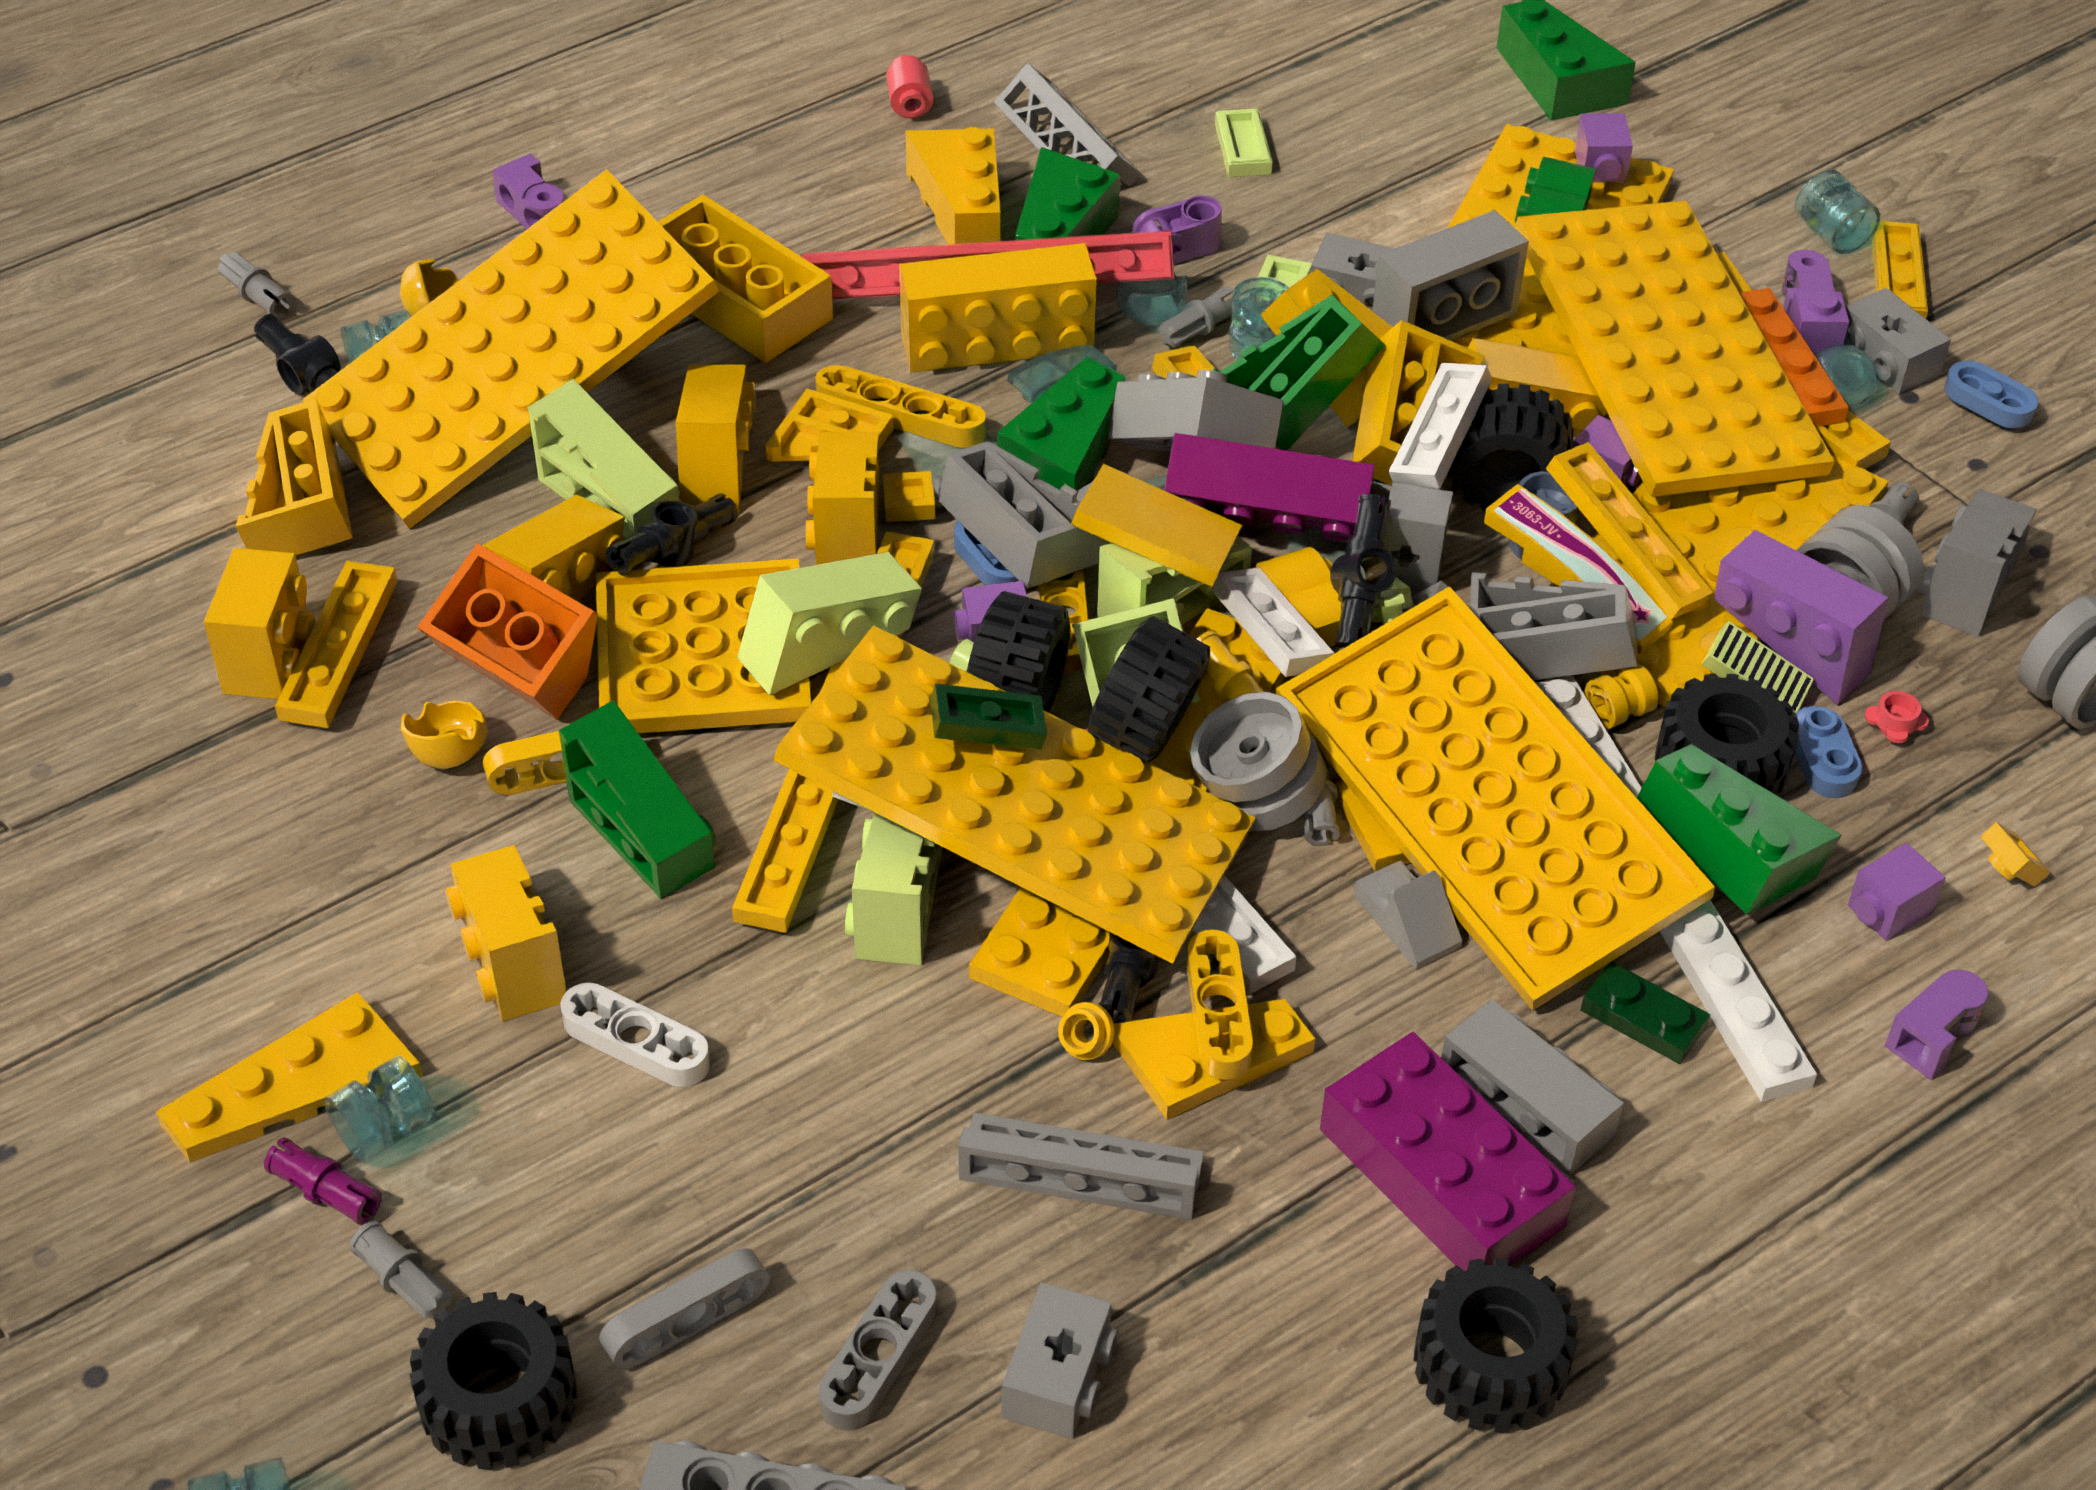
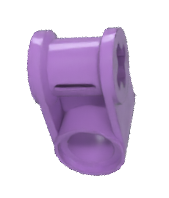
M1193 196L1182 202L1143 212L1134 222L1132 231L1133 233L1172 231L1174 265L1200 256H1210L1221 247L1222 207L1219 201L1210 196ZM1155 221H1158L1160 226H1157L1155 224Z

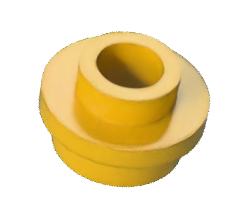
M1092 1002L1077 1003L1064 1013L1059 1022V1040L1065 1050L1075 1058L1081 1060L1099 1058L1108 1051L1113 1042V1020L1107 1010L1099 1004ZM1088 1020L1092 1022L1094 1027V1036L1091 1041L1086 1039L1083 1032L1084 1025Z

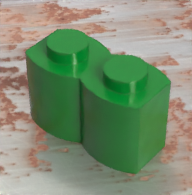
M1543 156L1539 169L1531 167L1529 170L1524 194L1530 196L1521 195L1515 222L1521 216L1587 210L1596 168Z

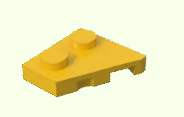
M807 388L766 443V460L772 462L809 461L810 452L818 451L820 432H879L880 450L894 430L893 414Z

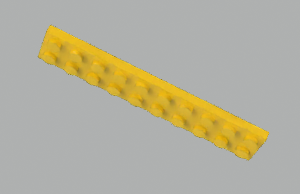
M1207 608L1189 635L1197 639L1203 633L1214 630L1239 662H1247L1253 669L1252 678L1263 691L1275 694L1276 688L1281 685L1285 678L1282 672L1236 618ZM1205 672L1198 687L1200 701L1190 703L1168 743L1158 757L1152 760L1150 764L1210 793L1193 768L1190 749L1194 734L1204 719L1230 699L1219 696L1214 690L1215 681ZM1020 887L969 963V979L1063 1017L1064 1013L1071 1006L1080 1003L1108 959L1110 932Z

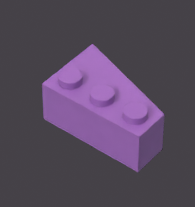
M1754 530L1721 559L1714 599L1777 654L1814 678L1812 684L1835 704L1839 705L1871 674L1889 597L1757 530Z

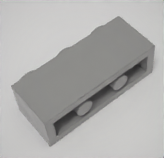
M1493 999L1489 1000L1445 1036L1441 1058L1542 1155L1569 1177L1616 1137L1624 1103L1616 1097L1606 1084L1591 1078L1572 1063L1569 1056L1563 1050L1552 1047L1529 1029L1520 1016L1508 1012Z

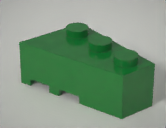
M1523 0L1518 3L1502 6L1496 48L1551 121L1628 105L1636 61L1545 0Z
M1041 147L1015 234V240L1104 235L1119 217L1120 174Z
M1333 295L1281 326L1280 330L1282 333L1259 347L1252 344L1241 351L1243 357L1221 371H1218L1216 368L1211 370L1227 375L1226 383L1283 400L1276 446L1280 450L1288 451L1385 346L1374 333Z
M1086 357L997 432V446L1039 469L1037 478L1059 490L1066 484L1078 491L1093 481L1094 470L1100 458L1105 457L1113 441L1107 438L1117 382L1125 381V376Z
M614 700L559 730L570 803L660 899L715 868L713 843L716 842V837L710 823L704 816L697 814Z
M1692 744L1656 760L1637 796L1642 805L1702 873L1746 914L1816 880L1842 836L1840 833Z

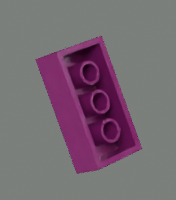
M1174 433L1164 491L1211 512L1223 515L1227 519L1241 524L1242 527H1254L1255 520L1275 524L1274 531L1280 533L1303 535L1304 528L1323 531V539L1347 543V540L1353 537L1358 497L1362 494H1371L1374 465Z
M1413 1031L1325 1088L1320 1130L1455 1266L1458 1265L1466 1271L1469 1260L1482 1258L1485 1265H1494L1495 1258L1509 1259L1508 1266L1510 1267L1566 1227L1576 1186Z

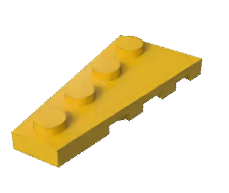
M357 992L157 1110L156 1114L165 1132L189 1162H193L263 1136L267 1126L293 1119L295 1123L317 1116V1108L346 1097H350L353 1103L374 1095V1087L398 1078H401L404 1084L423 1077L419 1061Z

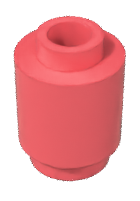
M903 55L896 58L891 63L886 74L891 107L895 113L902 117H920L930 110L934 101L928 68L920 59L912 55Z

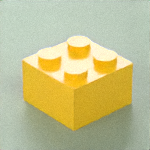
M233 548L204 619V626L223 694L269 699L279 698L315 625V615L313 612L308 611L306 604L307 580L304 575L299 573L295 553Z

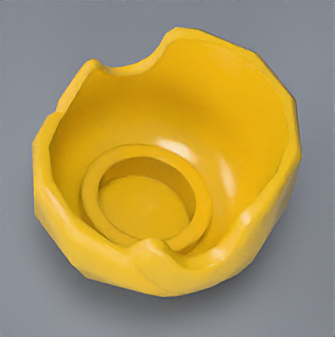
M433 258L419 260L408 265L402 274L400 298L410 318L459 281L456 274L450 268H433L431 265L436 263Z
M452 700L436 705L428 701L424 704L423 711L417 719H412L411 715L406 713L401 717L400 730L409 751L421 764L442 770L459 766L470 760L485 744L488 734L485 716L472 702Z

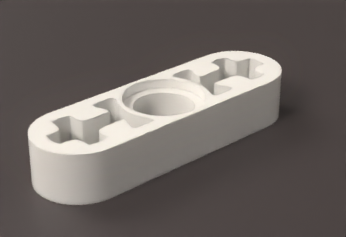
M578 984L570 988L563 995L560 1005L563 1024L566 1032L571 1037L672 1086H693L702 1081L708 1074L710 1069L708 1044L705 1037L698 1031L599 984ZM595 1007L598 1009V1014L590 1010ZM579 1010L586 1012L582 1017L578 1016ZM604 1022L608 1024L607 1029H605ZM632 1026H642L651 1032L647 1039L639 1043H627L619 1037L625 1029ZM663 1040H665L666 1047L662 1045ZM687 1053H692L693 1059L684 1056H686ZM672 1055L682 1059L678 1063L673 1062Z

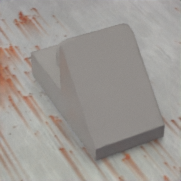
M1400 860L1355 881L1353 894L1415 970L1462 948L1463 941L1440 876L1436 871H1431L1415 878Z

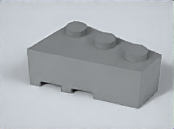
M1199 370L1197 377L1185 373L1168 372L1167 379L1157 375L1138 374L1137 381L1117 382L1107 439L1144 450L1171 452L1174 433L1275 449L1283 400L1226 383L1227 375L1215 371Z
M1978 489L1968 506L1961 504L1954 518L1950 534H1945L1935 557L1936 566L1929 565L1922 579L1918 593L1926 595L1921 616L1979 637L2025 545L2037 509L1982 489Z
M1471 573L1470 610L1532 680L1637 666V628L1626 585L1563 580L1561 587L1534 585L1532 577L1517 576L1514 583L1489 581L1486 573Z

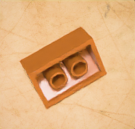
M477 543L417 628L443 652L558 720L587 679L598 615L585 605Z

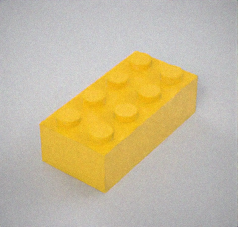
M706 195L698 196L658 221L679 244L703 264L701 267L714 279L719 289L718 293L691 314L763 362H769L833 319L831 275Z
M1085 243L899 264L901 337L910 373L1094 351L1096 276Z

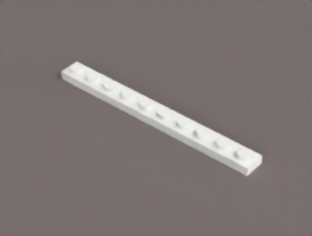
M1573 675L1536 682V685L1637 798L1641 786ZM1708 900L1660 931L1661 935L1705 1009L1711 1014V1019L1759 1100L1764 1102L1813 1088L1817 1073L1711 900Z

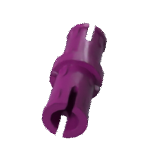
M285 1137L277 1141L278 1146L283 1148L285 1152L272 1145L266 1154L264 1169L268 1173L276 1175L305 1193L303 1195L304 1199L315 1205L324 1203L359 1225L369 1222L368 1216L363 1214L362 1210L373 1217L380 1207L382 1201L381 1191L348 1175L341 1169L343 1167L342 1164L330 1157L321 1159Z

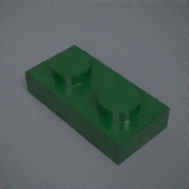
M944 684L934 685L930 704L935 738L1042 750L1047 736L1042 697L1040 695Z
M1612 961L1584 995L1580 1009L1585 1014L1678 1064L1683 1062L1706 1030L1711 1015Z

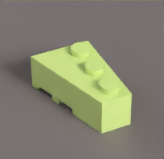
M571 379L528 407L538 480L566 500L577 494L625 516L624 540L634 536L641 526L651 522L652 510L655 505L666 500L679 501L680 492L675 481L645 453L574 379Z
M1237 536L1220 573L1250 569L1252 546ZM1113 543L1100 546L1097 618L1174 598L1181 623L1184 624L1220 601L1212 592L1211 586L1209 587L1184 576L1175 569L1166 568L1165 565Z
M889 552L762 574L758 580L737 658L770 696L846 660L873 625L894 635L909 630L922 588Z
M874 812L873 819L866 818L862 837L863 852L861 859L857 860L855 867L852 902L848 903L846 912L845 935L854 936L855 959L922 966L943 847Z

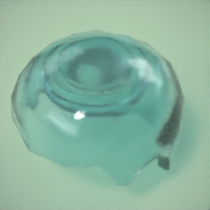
M1174 272V279L1120 282L1116 295L1119 309L1126 317L1141 326H1160L1163 322L1181 313L1185 308L1188 278L1187 276H1182L1181 282H1179Z
M1831 345L1815 355L1848 405L1849 411H1855L1870 403L1878 391L1880 382L1877 368L1866 352L1853 345Z

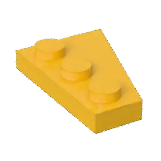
M1286 999L1247 1004L1253 1038L1252 1058L1246 1073L1235 1079H1218L1206 1073L1199 1061L1193 1012L1115 1023L1112 1043L1165 1119L1168 1120L1314 1053V1036ZM1234 1006L1211 1010L1215 1012H1225L1232 1009ZM1228 1032L1219 1033L1218 1047L1222 1049L1223 1055L1234 1054L1229 1048Z

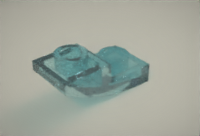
M1092 345L1075 346L1052 351L1021 364L1008 373L1007 381L1023 394L1022 397L1026 401L1032 403L1086 357L1114 371L1117 370L1118 365Z

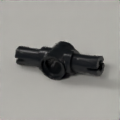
M274 314L264 315L256 322L254 326L255 337L276 355L277 370L286 386L293 393L300 395L307 390L312 393L341 371V364L336 351L321 335H316L308 340L302 334H294Z
M722 493L697 506L676 500L660 502L652 510L651 522L641 526L634 536L612 544L607 548L606 558L608 564L614 571L618 569V574L626 575L650 561L667 567L686 565L693 557L694 545L703 542L707 538L708 533L731 524L736 520V505L732 499H725L726 495Z
M1362 494L1358 497L1353 537L1347 540L1345 555L1338 557L1333 562L1330 570L1332 586L1339 594L1338 601L1342 603L1339 628L1335 639V646L1339 648H1345L1369 634L1373 608L1379 606L1381 592L1387 590L1394 583L1396 577L1395 561L1388 552V545L1384 542L1391 500L1385 497L1380 499L1379 495ZM1361 566L1365 571L1366 580L1362 577Z
M1110 932L1109 953L1104 969L1107 982L1099 1005L1107 1010L1112 1019L1115 1010L1119 1012L1117 1023L1132 1021L1134 1015L1133 1010L1139 989L1145 986L1157 972L1158 956Z

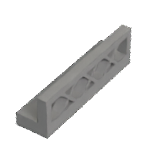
M1028 62L994 101L1039 151L1043 147L1059 153L1060 140L1074 136L1073 153L1066 156L1084 162L1098 160L1101 163V168L1120 174V180L1129 187L1141 175V172L1049 78ZM1028 87L1030 90L1028 107L1014 109L1011 105ZM1052 113L1050 130L1037 132L1038 116Z
M973 1112L970 1128L963 1127L958 1145L959 1180L1192 1220L1204 1151Z

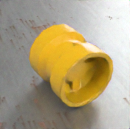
M1637 663L1636 667L1619 669L1614 677L1602 675L1590 680L1585 688V696L1605 729H1611L1627 721L1630 714L1642 716L1650 713L1657 708L1659 702L1658 690L1652 675L1639 663Z

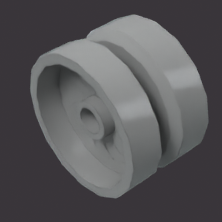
M1858 504L1842 508L1796 550L1889 597L1883 621L1920 587L1924 575L1922 553L1912 534L1896 518L1878 508Z
M2094 594L2081 596L2067 604L2049 619L2029 644L2017 670L2018 681L2043 701L2052 700L2053 710L2079 730L2096 724V596Z
M1269 692L1249 693L1223 703L1204 719L1194 734L1190 749L1193 768L1203 785L1210 791V794L1230 802L1248 815L1256 817L1251 827V832L1273 830L1295 821L1314 805L1325 787L1328 770L1319 746L1309 734L1307 725L1297 707L1286 697Z

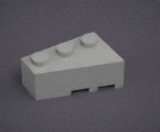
M989 441L947 454L939 502L1019 581H1023L1027 589L1099 563L1100 546L1110 544V542L1071 524L1076 509L1081 503L1077 500L1078 491L1066 484L1059 490L1037 478L1039 469Z

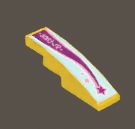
M1515 485L1486 508L1484 524L1523 547L1521 563L1557 586L1561 587L1563 580L1626 585L1637 628V652L1639 654H1642L1672 628L1673 620L1668 618L1661 606L1644 587L1600 544L1555 508L1521 485Z

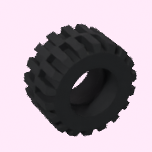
M1509 383L1498 384V388L1495 390H1491L1488 387L1447 473L1448 479H1452V487L1456 493H1464L1465 501L1471 505L1479 503L1481 504V510L1486 511L1487 507L1515 485L1519 484L1524 477L1531 473L1547 471L1546 467L1554 456L1573 449L1574 428H1572V418L1570 413H1564V405L1558 399L1550 401V393L1542 389L1537 392L1531 391L1530 385L1519 384V388H1509Z
M1002 591L991 603L982 619L972 647L967 672L992 683L1006 692L1040 695L1042 697L1043 710L1049 713L1059 689L1068 654L1070 621L1067 608Z
M1155 616L1148 618L1132 634L1108 674L1091 710L1088 732L1118 750L1120 749L1123 752L1135 755L1143 763H1150L1162 752L1189 707L1208 668L1210 646Z
M1716 673L1704 675L1703 681L1693 678L1685 682L1684 689L1677 688L1672 693L1671 699L1667 702L1655 750V761L1692 744L1773 794L1781 793L1786 784L1799 734H1797L1799 729L1798 719L1791 716L1793 708L1788 701H1779L1780 693L1771 687L1764 689L1760 686V681L1749 678L1748 681L1738 679L1739 675L1727 674L1726 678H1719Z
M1480 1258L1469 1260L1466 1271L1458 1265L1446 1271L1444 1281L1437 1279L1430 1287L1428 1299H1424L1414 1346L1413 1361L1417 1362L1415 1374L1419 1384H1427L1425 1395L1433 1405L1443 1402L1445 1404L1444 1415L1453 1421H1456L1459 1416H1463L1469 1419V1428L1479 1431L1482 1430L1483 1423L1494 1425L1495 1433L1509 1432L1510 1424L1516 1422L1521 1429L1534 1425L1536 1414L1543 1418L1549 1415L1554 1409L1556 1400L1560 1401L1565 1392L1578 1339H1576L1578 1331L1576 1316L1569 1315L1572 1304L1566 1294H1554L1556 1283L1547 1275L1539 1280L1533 1276L1534 1268L1524 1263L1517 1269L1508 1266L1509 1259L1495 1258L1494 1265H1485L1483 1259ZM1481 1332L1497 1333L1514 1341L1524 1353L1512 1357L1492 1356L1478 1350L1466 1337Z
M497 1292L483 1293L482 1301L471 1303L470 1297L456 1301L458 1307L456 1311L449 1313L443 1309L433 1317L436 1326L434 1329L423 1328L417 1338L420 1349L412 1350L410 1366L412 1373L409 1375L426 1436L431 1435L433 1446L441 1454L450 1450L452 1460L463 1466L470 1459H476L478 1469L492 1470L494 1461H504L505 1467L510 1468L519 1465L518 1457L526 1453L532 1459L544 1453L543 1442L546 1439L556 1443L563 1435L562 1421L571 1422L575 1411L573 1399L577 1398V1384L568 1338L563 1333L562 1324L555 1315L547 1316L546 1306L536 1300L525 1306L523 1295L510 1293L506 1300H499ZM509 1367L524 1372L516 1383L499 1392L481 1394L464 1389L471 1379L489 1369Z

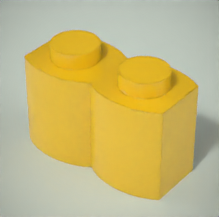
M1312 547L1257 563L1256 568H1260L1323 641L1329 647L1334 646L1339 628L1342 603L1338 601L1339 594L1333 588L1330 580L1332 563L1327 558H1322Z

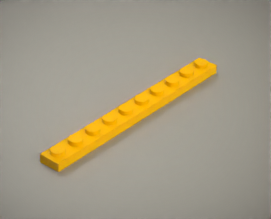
M886 531L877 554L889 552L922 588L935 555L934 540ZM904 632L896 636L902 639ZM844 661L830 667L822 689ZM790 769L788 770L733 904V922L787 933L839 800L832 797V790Z

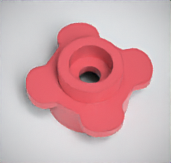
M1904 691L1885 693L1880 698L1878 706H1869L1864 715L1865 720L1869 724L1877 725L1886 738L1894 743L1905 742L1909 734L1915 730H1925L1929 723L1928 716L1921 712L1922 707L1919 700Z

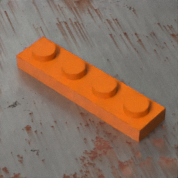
M1765 288L1740 292L1739 294L1815 427L1845 422L1849 409L1848 405L1772 290Z

